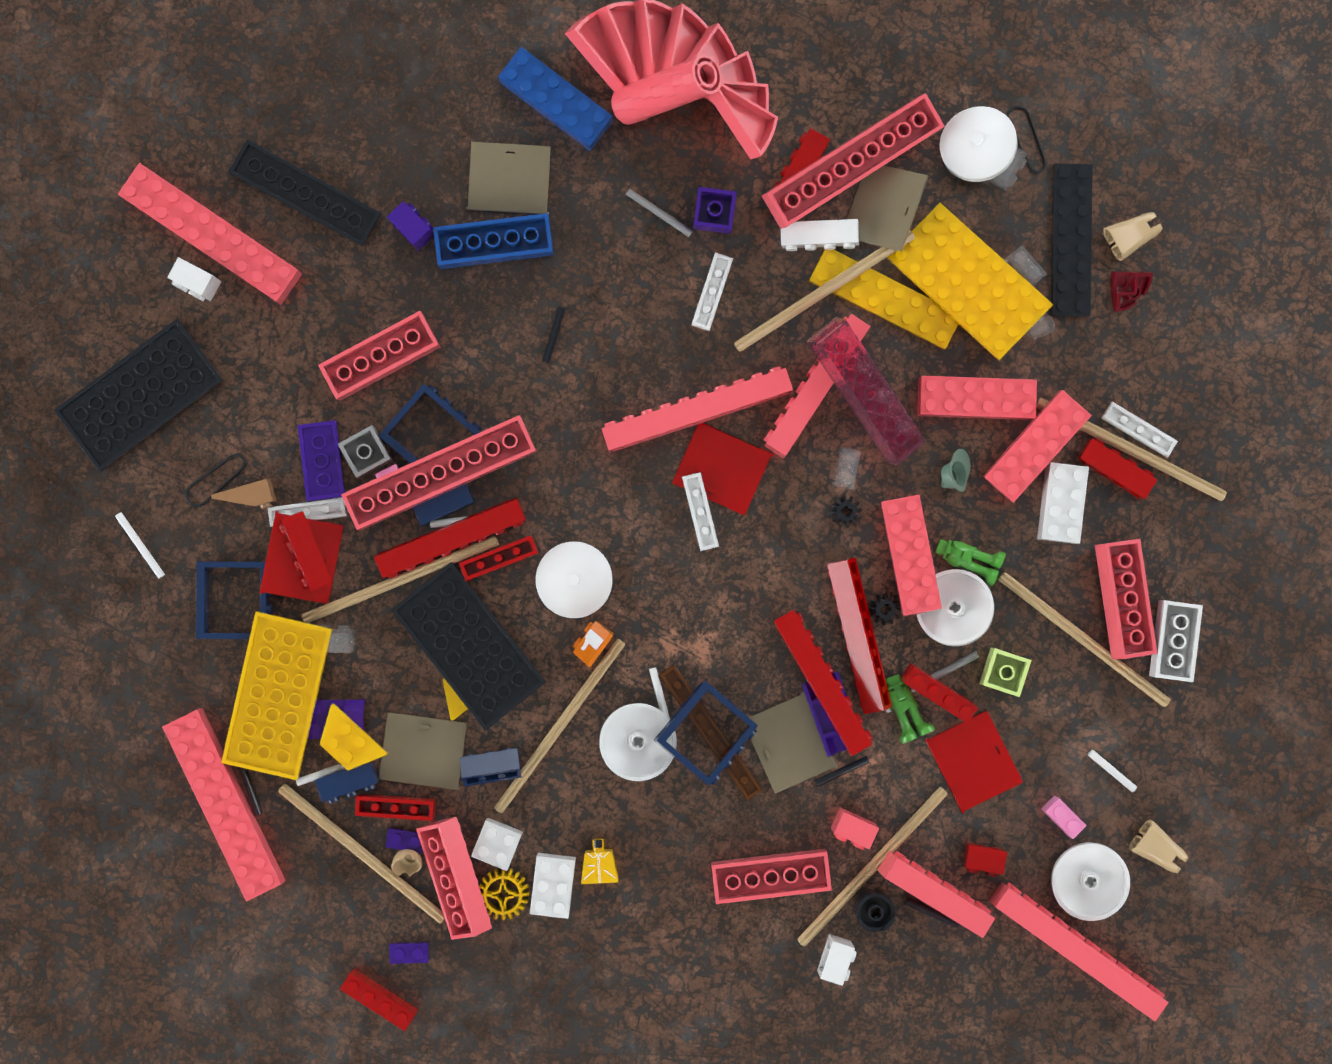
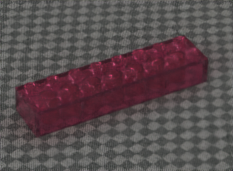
M835 317L806 341L886 462L898 465L926 442L846 319Z

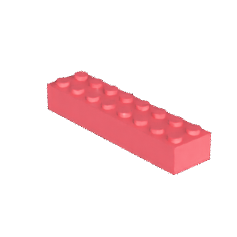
M853 314L848 318L846 316L837 327L840 331L838 334L834 332L827 342L829 348L827 350L823 349L816 359L819 362L818 365H812L806 374L808 380L806 382L802 381L795 391L798 394L797 397H791L785 406L787 412L785 415L781 413L774 423L777 426L776 429H771L764 439L766 441L764 445L766 448L782 458L787 455L871 327Z

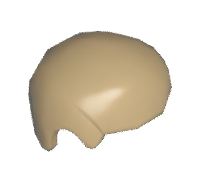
M410 849L398 851L391 864L392 871L397 876H400L402 873L411 876L422 868L421 855Z

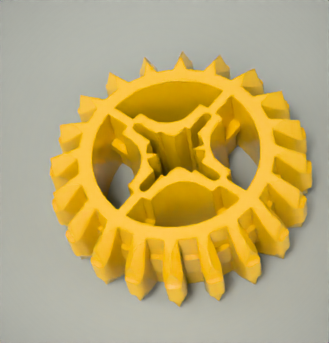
M498 868L494 869L495 875L488 872V878H482L485 884H479V888L483 890L481 895L484 898L485 907L490 909L488 915L490 916L494 912V919H497L499 914L502 920H505L506 914H508L509 919H512V912L518 916L520 914L518 908L524 910L525 906L522 903L527 904L529 901L525 896H529L530 892L524 891L529 885L521 884L525 881V877L518 879L520 872H516L515 876L512 875V868H510L508 873L503 869L499 873ZM501 879L498 889L488 891L492 882ZM507 880L512 881L517 886L518 891L509 888ZM503 885H504V890H506V892H508V894L506 895V897H505V899H504V902H503V897H501V895H499V893H501V891H502ZM489 897L497 899L501 908L495 906ZM519 897L518 902L514 906L507 908L508 899Z

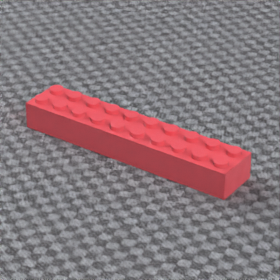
M924 93L761 196L780 228H786L945 126L927 94Z
M141 163L137 165L118 193L123 199L280 305L302 275L298 269Z
M780 366L770 369L768 374L763 375L761 372L752 375L750 380L744 381V378L736 380L729 387H726L725 384L715 387L714 392L708 393L707 390L697 393L695 398L689 399L688 396L679 399L678 403L671 405V403L660 405L659 410L656 411L647 409L642 411L640 416L634 417V415L624 417L622 422L616 423L611 421L605 423V427L601 429L609 453L791 394L793 388L786 368L781 369Z
M518 415L341 494L356 530L361 531L532 455L537 451L522 417Z
M203 708L162 726L245 900H251L284 883L286 880L231 766L221 763L224 751Z
M1003 882L1000 883L989 899L997 909L1153 1021L1158 1019L1169 1003L1164 999L1165 994L1152 984L1149 985L1147 981L1135 972L1133 974V971L1118 961L1116 964L1117 960L1089 939L1084 941L1085 937L1072 927L1069 930L1070 926L1060 918L1055 916L1053 919L1054 915L1041 905L1036 907L1038 903L1025 893L1021 896L1022 892L1011 883L1007 885Z

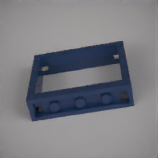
M423 384L379 434L381 439L409 463L419 459L395 440L390 433L425 393L470 430L473 435L480 433L482 430L475 422L470 424L466 420L468 416L460 409L456 412L451 407L453 403L446 397L441 399L437 395L439 391L431 384L428 387Z
M197 562L196 639H249L251 633H208L209 567L260 568L261 587L265 562ZM264 592L260 594V612L273 614V605L270 604V597L273 594Z
M702 681L660 731L654 741L704 784L710 786L711 783L714 785L719 780V773L723 768L726 770L733 762L731 760L735 754L738 755L745 746L743 744L745 741L753 738L757 732L755 729L758 725L707 681ZM707 691L748 726L708 776L666 742Z

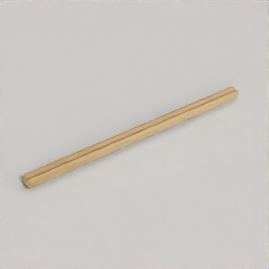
M909 230L904 246L914 240V234L911 230ZM884 247L877 249L734 343L735 347L739 352L743 351L897 250Z
M1040 398L1036 408L1042 410L1049 401ZM1086 421L1079 429L1219 501H1223L1226 497L1227 492L1089 421Z
M492 536L485 541L475 543L448 556L436 559L431 563L421 565L394 578L367 587L302 614V619L304 622L310 623L440 570L450 562L454 564L499 545L496 536Z
M1006 572L1001 574L998 579L1001 583L1163 707L1170 703L1169 697L1121 660L1112 659L1111 653L1013 577Z
M616 639L521 770L522 778L514 779L494 807L496 811L501 814L505 811L625 646L623 641Z
M283 784L279 788L278 792L434 920L440 924L445 920L443 911L400 876H397L389 867L287 784Z
M939 787L798 937L797 940L802 946L805 947L878 870L889 850L894 853L947 796L948 793L942 787Z

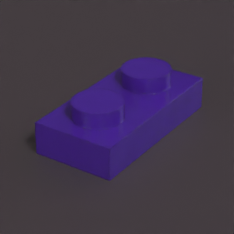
M388 828L385 847L399 850L410 849L418 853H424L417 831Z
M429 942L390 943V964L428 963Z

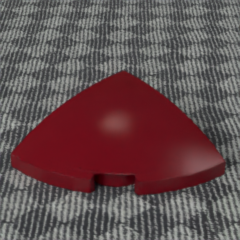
M1111 271V295L1115 312L1127 310L1137 304L1135 300L1141 294L1145 295L1152 282L1153 272Z

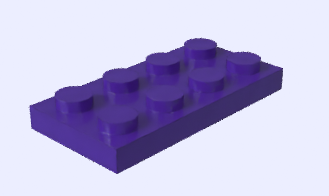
M337 421L297 425L306 501L342 497L341 494L345 493L341 451L338 446Z

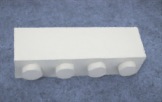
M858 219L794 222L788 227L781 229V246L786 248V251H797V248H805V250L811 251L816 250V247L833 250L836 249V246H843L844 249H854L855 246H859Z

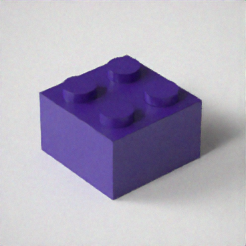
M698 187L693 229L731 234L737 192Z
M403 201L387 218L419 252L434 237L433 227L425 217H419L420 213L411 203L407 205Z

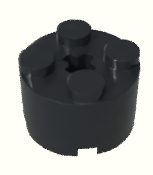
M870 889L863 892L855 902V916L860 925L867 931L882 932L893 924L895 908L885 893ZM877 908L878 913H872L871 910Z

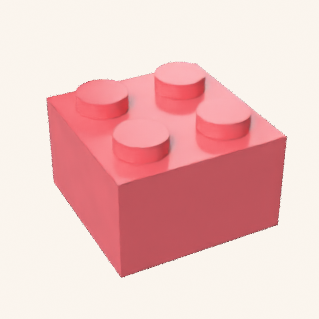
M840 807L832 823L831 830L837 839L844 842L848 839L853 846L864 850V848H871L879 827L874 822Z

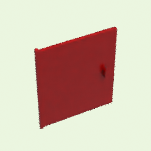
M700 423L694 432L672 484L685 489L682 477L701 472L707 499L745 516L770 457H773L774 454L707 424Z
M276 511L259 594L264 592L328 604L332 583L313 591H309L308 588L304 589L300 579L303 578L301 570L297 571L293 560L296 559L294 553H289L286 542H288L286 534H281L278 524H281L280 519L290 515L278 513L279 511ZM307 519L333 582L343 525Z
M987 710L972 717L968 724L962 722L929 739L925 738L962 814L966 810L1023 783Z

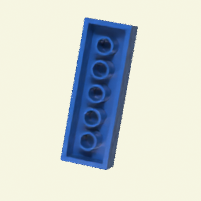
M520 47L498 76L499 82L589 151L593 149L613 123V116L523 47Z
M548 213L433 227L437 264L440 269L554 255Z

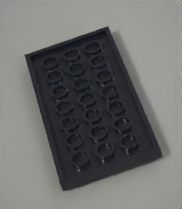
M176 319L54 409V412L98 471L102 472L222 383L224 379L180 320Z
M452 562L391 609L485 731L547 683L468 581H465L464 576Z

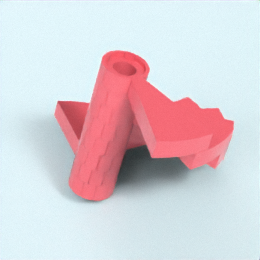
M656 0L613 3L579 19L565 33L614 91L611 100L612 109L616 118L623 124L632 125L706 97L715 105L750 159L762 156L771 142L777 126L778 116L769 112L768 84L757 83L749 52L746 51L737 55L730 39L719 23L708 27L694 11L683 3L673 8Z

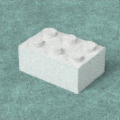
M545 853L537 854L530 914L569 918L576 857Z

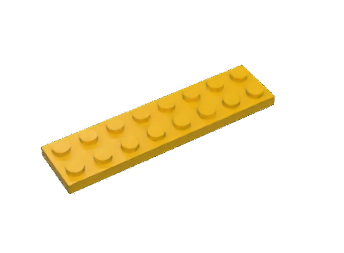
M834 249L824 250L809 281L822 286L856 264L857 261ZM871 268L832 292L943 350L946 349L958 326V323L932 299Z

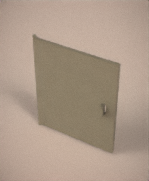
M471 142L468 207H466V210L523 214L548 213L549 215L547 207L551 146Z
M882 166L863 178L859 183L847 219H858L859 241L902 252L929 176Z
M804 691L799 696L749 717L758 725L755 729L757 732L751 741L775 794L832 768H838L833 756L827 757Z
M388 712L383 749L388 754L381 758L379 779L381 781L460 791V757H463L467 723Z

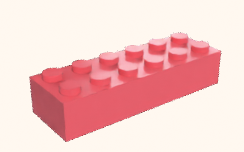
M418 311L318 366L335 398L341 401L441 348L424 314Z
M921 376L918 378L917 416L1033 420L1036 418L1037 380Z
M1059 390L982 477L1009 501L1014 503L1092 415L1064 390Z
M920 495L881 502L903 617L941 610L942 605Z
M1134 539L1095 545L1111 658L1127 659L1158 654L1141 540Z
M457 817L434 821L416 829L451 940L475 937L492 929L490 917L484 904V898L481 895L478 880L475 876L472 861L469 857Z
M825 848L711 862L716 904L832 891L828 854Z
M889 850L878 868L879 873L885 879L984 938L995 920V917L990 914L992 911L978 900L975 903L971 896L963 891L959 893V890L949 882L944 881L942 883L943 880L938 878L937 875L931 871L927 872L914 861L910 863V860L898 851L894 854Z

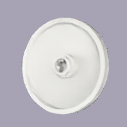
M984 106L968 108L956 114L945 126L940 138L941 157L947 169L960 179L971 182L990 180L1004 172L1012 163L1018 144L1016 130L1010 119L997 109Z
M582 542L562 543L549 550L540 561L536 572L537 592L542 602L552 612L567 618L585 617L600 609L608 599L612 589V571L604 555L593 546Z
M951 569L937 573L936 580L942 609L917 614L921 627L930 638L947 646H963L978 640L988 630L994 616V600L990 589L980 577L969 571Z
M643 703L628 704L615 710L604 722L599 737L600 752L606 765L618 776L632 781L649 780L661 774L670 765L674 757L658 745L654 739L670 719L656 707ZM674 731L666 742L676 749L677 739L676 732Z
M1086 842L1074 845L1060 855L1052 870L1051 887L1055 899L1068 914L1081 920L1097 921L1110 917L1123 906L1130 890V875L1125 862L1114 850L1099 843Z

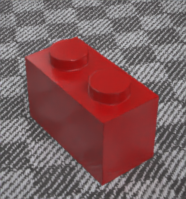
M966 842L962 865L967 868L968 872L978 873L979 871H985L986 875L997 877L998 874H1004L1007 851Z

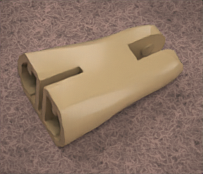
M1148 212L1104 228L1103 235L1109 245L1116 243L1111 247L1116 259L1119 261L1124 260L1162 231L1161 223L1151 228L1148 225L1150 221L1157 217L1154 212Z
M1146 821L1139 830L1143 837L1136 835L1129 844V850L1170 872L1179 873L1181 868L1172 861L1177 857L1186 862L1189 857L1154 821Z

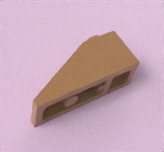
M270 479L260 480L211 495L212 499L261 507V509L272 507V503L277 502Z

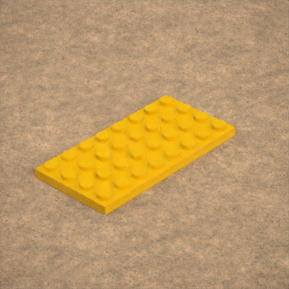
M941 203L912 230L914 240L906 244L902 252L895 251L887 257L891 263L999 361L1053 306L1046 297Z
M258 611L255 612L221 763L293 780L299 779L333 629Z

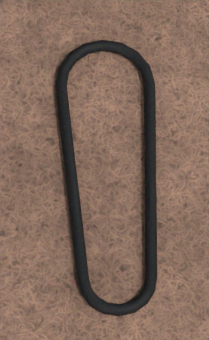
M1013 106L1008 110L1006 116L1009 118L1010 112L1017 108L1026 112L1044 161L1043 168L1040 170L1032 168L1017 138L1018 146L1030 170L1040 173L1045 170L1047 161L1030 113L1023 106Z
M232 454L189 485L185 492L187 502L194 507L205 505L212 497L210 496L201 504H194L188 498V492L191 487L235 456L240 457L243 461L242 467L213 494L218 493L245 468V458L241 454Z

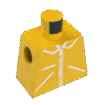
M592 839L593 850H585L581 884L617 883L619 878L613 850L604 849V839Z

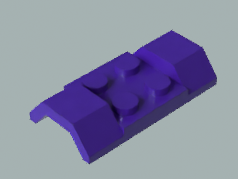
M838 671L833 672V678L835 680L839 679L842 684ZM803 683L802 687L827 757L846 750L845 745L809 683ZM841 690L843 695L846 697L847 695L845 690Z
M365 699L316 700L308 739L322 738L332 704L338 706L364 730Z

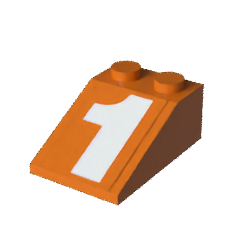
M595 621L594 624L590 622L584 630L586 632L585 636L582 639L579 637L572 646L575 648L573 653L589 667L593 665L614 635L613 632L598 621Z

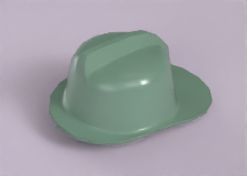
M957 449L952 456L951 462L942 467V488L956 489L959 492H963L966 489L971 465L969 455L965 450Z

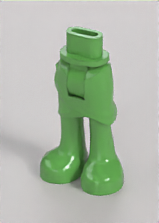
M940 539L935 553L942 555V558L953 567H962L981 575L989 586L994 585L999 571L974 563L972 558L1000 569L1006 553L1001 551L993 555L977 550V547L963 542L945 541L943 539Z
M899 674L887 678L886 683L892 708L898 717L902 729L901 743L904 744L917 738L905 713L907 710L914 722L918 736L934 731V726L931 723H926L921 717L912 691L908 685L903 683Z

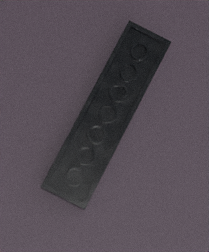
M248 139L228 172L362 247L365 245L381 216V213Z
M1055 163L1053 165L1051 303L1053 306L1051 307V316H1091L1093 164Z

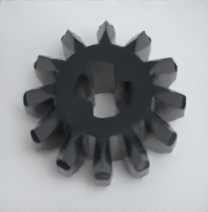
M845 495L842 496V502L836 498L835 502L838 506L835 504L830 506L836 509L829 512L830 515L836 514L832 522H836L839 519V527L845 522V527L849 528V521L856 525L857 523L854 518L861 519V516L856 514V512L862 511V508L856 509L860 502L857 501L852 504L854 499L852 496L848 502ZM844 506L847 508V510L851 511L849 514H847L848 517H845V514L841 513V510H844Z
M884 593L882 599L877 594L878 602L874 599L870 600L875 605L874 607H868L869 610H874L870 617L872 618L877 615L875 623H878L882 618L881 623L884 626L886 625V620L893 624L891 617L899 618L895 611L901 612V608H895V606L899 605L900 602H892L895 598L894 595H891L888 599V594ZM884 604H887L886 607H889V611H886L885 615H883L880 607H884Z

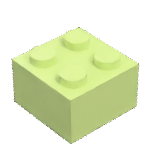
M990 648L979 684L1020 697L1032 660L996 648Z

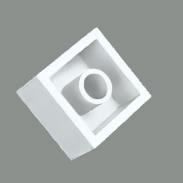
M179 257L167 277L172 280L171 284L186 293L190 290L188 292L190 295L203 302L205 299L212 300L222 282L213 275Z
M487 818L471 857L507 871L523 831Z
M832 934L828 935L817 969L820 979L842 986L844 981H848L850 976L848 968L850 962L853 963L856 957L855 948L850 940Z

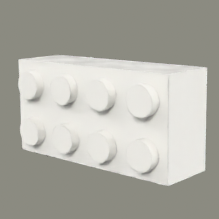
M1050 462L1045 467L1038 540L1080 544L1089 467Z
M1158 600L1154 631L1158 654L1151 655L1149 676L1194 682L1203 605Z

